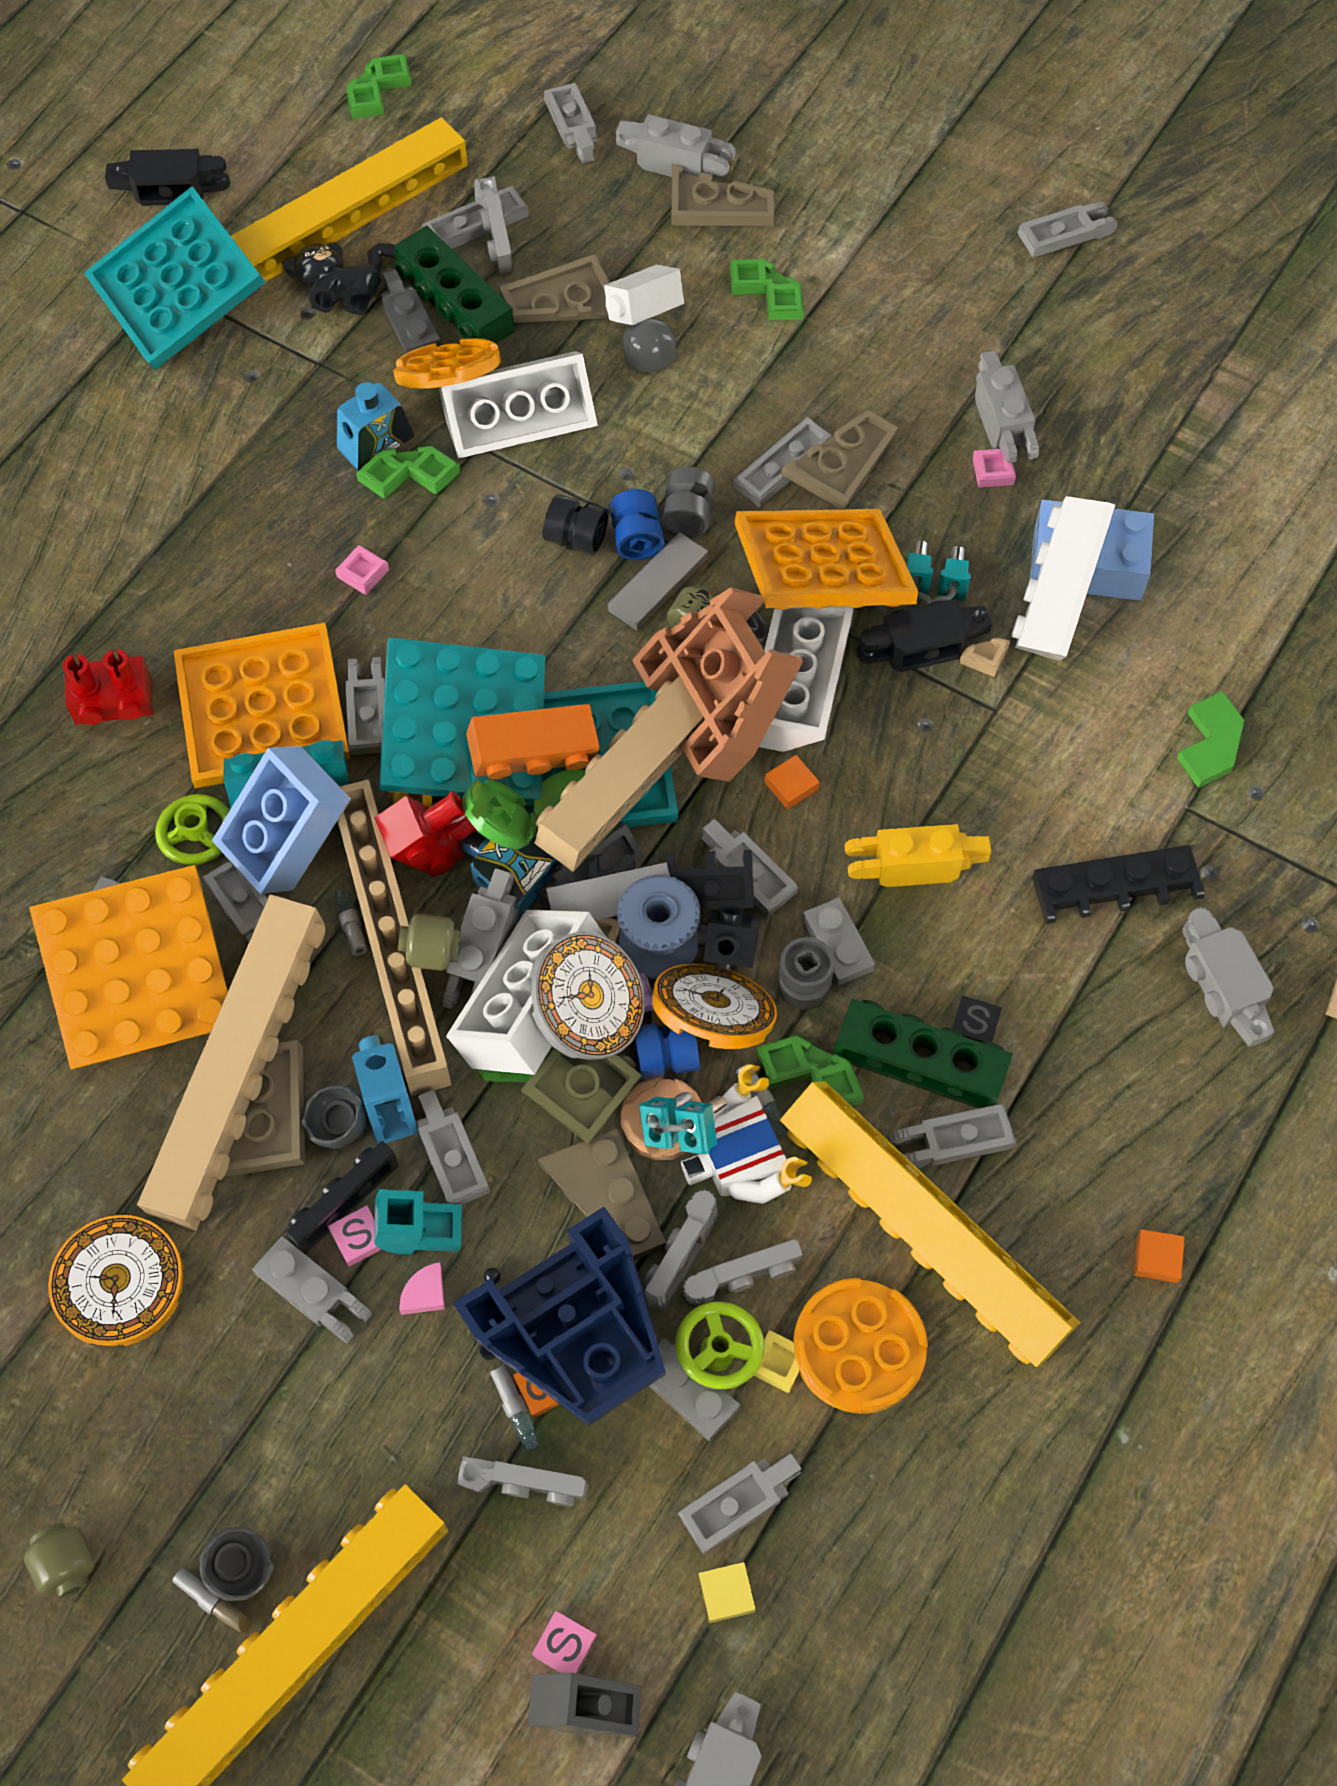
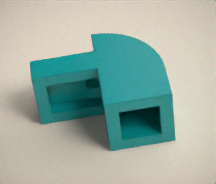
M379 1189L375 1198L374 1244L384 1251L403 1255H413L415 1250L459 1252L461 1248L462 1204L423 1203V1191Z

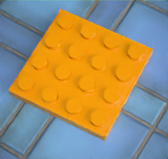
M880 509L736 511L735 527L760 594L765 600V608L785 610L796 607H812L823 609L833 606L860 608L871 605L897 607L900 605L916 604L918 589Z
M326 623L173 650L191 779L195 789L224 783V759L232 758L241 753H250L252 755L265 753L268 747H302L312 745L321 740L332 742L343 740L346 760L351 759Z
M192 865L29 907L71 1070L211 1033L229 990L197 866Z

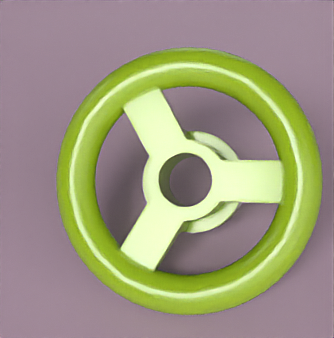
M204 794L188 795L175 800L163 810L158 818L155 829L158 847L165 856L182 865H201L215 860L223 852L212 841L215 835L208 829L207 809L211 808L216 811L221 817L222 822L225 820L230 809L219 799ZM174 817L176 828L173 831L167 832L168 826ZM194 824H198V825L195 826V827L189 828L190 826H192V825H194ZM188 839L194 842L201 841L210 849L190 854L181 852L172 845Z
M709 1302L693 1309L679 1325L675 1340L676 1354L683 1370L697 1383L712 1389H730L747 1382L757 1372L764 1357V1338L758 1323L746 1310L728 1302ZM720 1315L731 1317L742 1324L749 1334L751 1346L733 1341L732 1337L724 1332ZM705 1318L709 1333L701 1344L699 1355L692 1359L689 1351V1337L695 1325ZM721 1343L726 1347L727 1351L723 1353L716 1352L712 1348V1344ZM734 1358L747 1361L739 1371L730 1375H713L704 1371L706 1368L716 1372L724 1371L732 1365Z

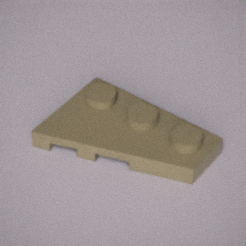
M672 164L671 225L774 226V191L738 181L730 184L713 180V175L703 172L700 173V176L684 173V167Z
M596 254L499 287V295L513 308L514 323L609 318L604 285L610 282Z
M866 410L836 430L834 436L819 445L817 443L808 449L806 455L797 461L792 460L784 465L781 475L843 510L896 436L899 427L870 410Z
M298 1040L278 1043L274 1058L270 1062L267 1061L264 1069L260 1071L263 1080L258 1097L254 1101L249 1100L250 1103L245 1112V1129L238 1140L234 1139L228 1153L230 1162L225 1176L242 1175L306 1164L305 1129L301 1123L305 1112L303 1045Z
M617 1128L593 1137L588 1144L583 1141L537 1159L541 1169L552 1177L563 1190L564 1195L586 1217L602 1207L606 1208L628 1239L634 1260L665 1248L666 1241Z

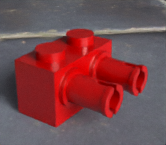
M117 649L119 659H116L114 651L110 650L103 656L102 661L88 662L87 658L81 654H77L78 664L75 661L74 655L68 656L63 661L66 706L75 725H96L102 721L118 719L135 720L142 716L153 715L151 675L143 656L128 657L125 651Z
M453 791L431 807L405 796L374 817L390 857L433 877L450 871L457 861L465 857L461 840L477 830L468 820L463 810L461 797Z

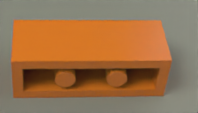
M590 704L472 717L466 732L475 778L488 776L491 780H499L510 776L512 773L525 771L529 775H539L548 772L551 768L566 767L567 770H579L587 767L600 749Z

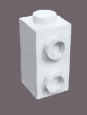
M654 265L604 285L609 320L634 325L684 304L680 269Z

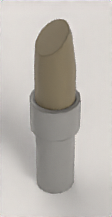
M185 1566L176 1573L172 1582L196 1600L199 1607L209 1615H215L226 1625L241 1633L248 1631L249 1620L236 1606L210 1593L203 1584V1581Z

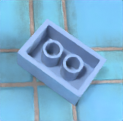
M1041 500L1034 529L1030 578L1037 580L1042 566L1035 563L1042 541L1049 543L1053 528L1047 527L1054 504L1061 506L1062 502ZM1114 509L1087 594L1142 600L1151 571L1154 513Z
M301 746L268 747L212 841L260 894L294 890L351 798Z

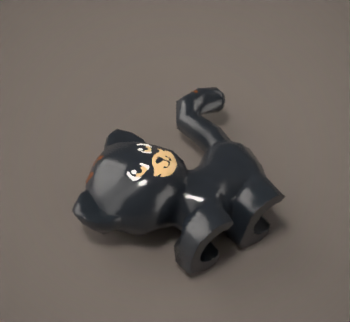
M334 242L327 245L320 243L311 244L301 249L296 257H290L282 261L284 271L291 278H297L306 286H310L309 299L313 309L324 313L330 312L334 305L342 299L344 300V308L347 312L363 315L367 312L369 302L375 295L381 281L382 262L380 258L385 256L396 259L394 244L378 243L367 251L368 263L344 267L342 248Z

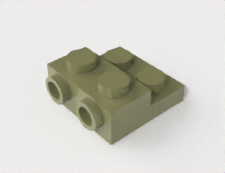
M554 1048L521 1091L588 1144L642 1075L636 1071L637 1064L622 1052L604 1059L587 1060L571 1058Z

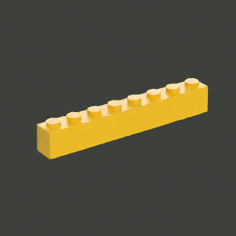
M441 117L292 202L285 204L269 215L255 221L253 224L231 235V237L266 282L284 272L282 261L290 257H296L304 247L311 244L320 243L327 245L328 243H334L467 167L465 140Z
M826 1081L812 1082L780 1119L789 1129L786 1132L787 1136L803 1149L808 1147L819 1158L817 1164L827 1175L834 1179L839 1177L850 1188L848 1194L857 1204L866 1209L870 1207L881 1217L879 1223L888 1234L896 1239L901 1237L913 1248L911 1255L919 1264L929 1270L934 1268L945 1279L943 1285L947 1291L958 1300L963 1301L966 1299L977 1310L975 1313L977 1319L992 1332L998 1330L1010 1342L1008 1345L1010 1351L1025 1364L1031 1362L1035 1367H1038L1055 1352L1081 1323Z
M406 1484L398 1492L395 1489L387 1492L375 1506L374 1510L377 1514L365 1526L358 1524L350 1530L341 1542L343 1549L331 1562L328 1559L323 1560L311 1571L306 1579L310 1584L296 1598L290 1595L278 1605L272 1614L275 1620L262 1634L258 1631L254 1632L240 1645L236 1652L240 1657L226 1671L220 1668L206 1680L201 1687V1691L204 1694L190 1709L187 1706L180 1708L166 1723L164 1728L168 1732L154 1746L147 1744L133 1756L128 1763L130 1771L124 1776L122 1781L127 1786H209L447 1534L448 1529L445 1523Z

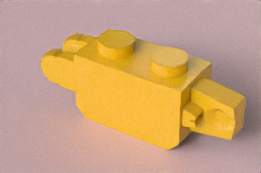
M958 824L878 830L877 837L852 839L844 844L845 853L848 856H875L876 858L855 861L849 864L847 867L849 877L851 879L878 878L879 884L885 887L950 883L959 879L961 870L970 869L971 864L988 862L991 854L989 836H967L966 833L959 832Z

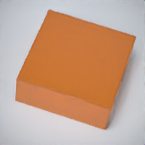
M794 755L766 773L764 778L765 784L787 810L817 792L820 786L819 780L797 755Z
M1141 1229L1137 1234L1134 1276L1178 1283L1182 1278L1185 1236Z

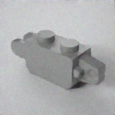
M649 114L644 123L620 121L616 129V144L637 153V164L643 170L672 177V164L684 167V173L700 176L701 172L713 176L717 175V177L725 176L730 167L728 161L734 159L736 148L731 143L712 138V130Z
M995 351L981 353V361L978 366L979 373L976 376L975 401L992 449H1001L1004 460L1007 463L1016 462V446L1021 445L1027 458H1038L1039 447L1033 430L1036 420L1015 366L1008 365L1002 367Z
M495 868L488 888L480 886L477 894L472 893L460 928L461 938L457 962H450L446 973L451 975L444 994L443 1007L449 1009L455 1007L465 979L475 982L471 993L472 996L513 932L519 911L515 908L517 898L510 895L515 878L514 874Z
M1201 907L1199 909L1196 908L1190 913L1189 920L1184 925L1182 932L1190 948L1185 957V965L1191 979L1198 981L1201 986L1209 1012L1214 1017H1218L1223 1028L1232 1025L1248 1047L1271 1039L1275 1031L1265 1005L1269 1001L1274 987L1243 932L1232 927L1222 930L1217 920L1212 917L1213 914L1210 913V910L1208 911L1206 908L1202 909Z
M734 1692L716 1723L711 1722L707 1733L699 1729L697 1730L687 1758L695 1763L688 1780L686 1781L678 1777L675 1786H750L762 1757L757 1743L752 1741L761 1704Z

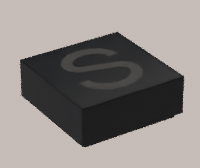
M962 995L952 1028L960 1031L966 1038L978 1042H992L1002 1007Z

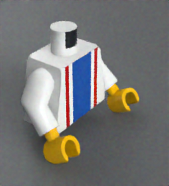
M746 1065L743 1067L738 1075L739 1083H735L723 1095L727 1100L726 1104H728V1107L714 1117L717 1145L711 1148L708 1154H698L681 1161L682 1170L689 1185L712 1177L721 1196L731 1195L736 1200L764 1204L789 1191L792 1186L791 1184L799 1187H807L811 1184L812 1177L802 1174L796 1178L797 1170L801 1166L807 1165L808 1162L796 1157L786 1159L758 1097L751 1098L750 1093L752 1091L762 1092L769 1086L768 1078H760L755 1085L752 1083V1075L759 1070L760 1066Z

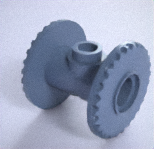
M668 875L647 876L632 883L625 890L618 904L617 917L621 928L619 946L631 958L639 974L645 973L647 978L657 979L663 971L671 967L692 964L699 950L697 927L700 921V905L695 893L683 881Z

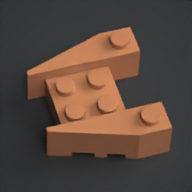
M732 587L712 598L710 605L699 612H690L681 617V623L673 628H663L655 633L632 660L648 689L659 691L667 680L674 682L678 676L681 677L705 719L683 743L681 748L697 776L728 782L755 755L803 663L800 657L773 650H768L765 653L746 622L765 600L763 596Z

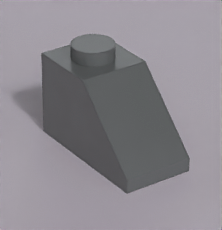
M575 1673L532 1675L528 1726L561 1732L638 1737L641 1686Z

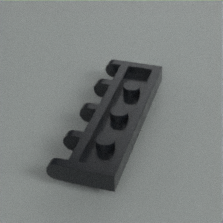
M1190 845L1035 869L1032 876L1046 924L1055 923L1056 916L1054 910L1078 907L1080 917L1086 918L1091 916L1090 904L1116 900L1119 910L1123 912L1130 910L1129 898L1155 894L1158 904L1166 905L1169 904L1168 892L1190 888L1194 900L1203 899L1205 896L1204 887Z
M744 850V866L716 867V851H707V867L676 868L675 852L666 853V862L668 863L670 876L683 881L692 889L698 899L700 909H720L722 907L754 908L752 850ZM589 855V879L635 869V855H625L626 870L599 871L600 861L598 855Z

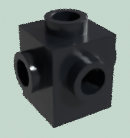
M722 907L719 910H711L708 923L701 922L698 937V947H705L704 962H711L720 969H735L737 966L753 968L760 916L743 914L744 912L741 909L734 907Z

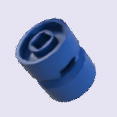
M632 489L621 492L612 498L609 504V511L618 554L627 560L635 561L645 560L658 554L664 547V536L661 523L659 522L657 501L653 493L642 489Z
M656 1023L641 1025L638 1034L633 1040L638 1071L642 1075L640 1077L641 1080L665 1076L667 1069H672L676 1074L700 1070L695 1035L684 1030L678 1034L666 1024L664 1028H660Z

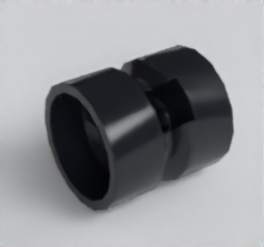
M556 494L545 516L543 538L546 541L561 546H566L571 542L574 550L595 555L599 551L606 534L609 511L607 508L591 503L581 507L578 499Z

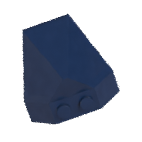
M605 1207L597 1210L567 1230L570 1241L568 1246L498 1290L492 1279H489L453 1303L455 1309L479 1344L588 1426L666 1375L629 1241Z

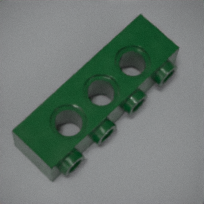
M428 226L423 227L394 245L396 257L394 267L400 278L404 281L408 280L416 288L417 293L424 301H429L435 306L440 317L445 322L450 321L458 329L462 339L479 338L498 343L515 332L513 308Z
M851 999L834 1048V1054L850 1060L854 1066L978 1109L996 1105L1013 1053L1004 1051L1002 1046L994 1042H978L964 1037L956 1029L949 1027L940 1029L925 1024L922 1019L915 1015H899L884 1010L883 1006L874 1001H858L855 999ZM879 1033L887 1034L893 1039V1042L883 1044L878 1042L873 1036ZM925 1047L932 1052L933 1056L927 1058L920 1057L913 1049ZM954 1062H968L973 1067V1070L968 1072L961 1071L954 1065Z

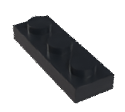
M381 1141L375 1148L369 1147L361 1152L354 1161V1167L343 1178L337 1177L333 1179L322 1191V1197L311 1208L305 1207L295 1214L289 1223L290 1227L285 1232L296 1248L306 1255L330 1232L328 1225L346 1217L399 1166L394 1151L386 1143Z

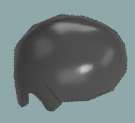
M649 318L637 324L628 325L625 330L623 348L625 361L630 367L638 371L656 372L666 369L675 360V335L672 328L663 320Z
M331 1085L317 1090L307 1101L301 1123L312 1142L322 1147L337 1150L352 1145L363 1135L367 1125V1111L364 1101L354 1089L348 1086Z
M245 1527L226 1528L208 1539L199 1559V1569L203 1584L210 1593L223 1601H246L265 1588L274 1568L265 1539Z

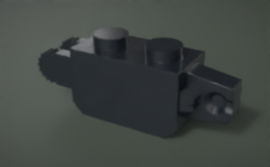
M199 149L131 150L130 160L106 165L105 180L108 189L133 191L135 201L142 206L169 205L190 187H193L203 199L204 192L224 191L231 184L229 175L224 173L227 168L225 159L216 155L200 156Z
M957 599L946 602L935 601L924 607L911 610H896L883 617L882 625L873 626L871 629H863L859 636L860 642L857 649V658H860L859 661L867 664L889 660L891 667L900 672L960 659L964 652L966 641L990 632L992 626L991 618L985 606L960 608Z

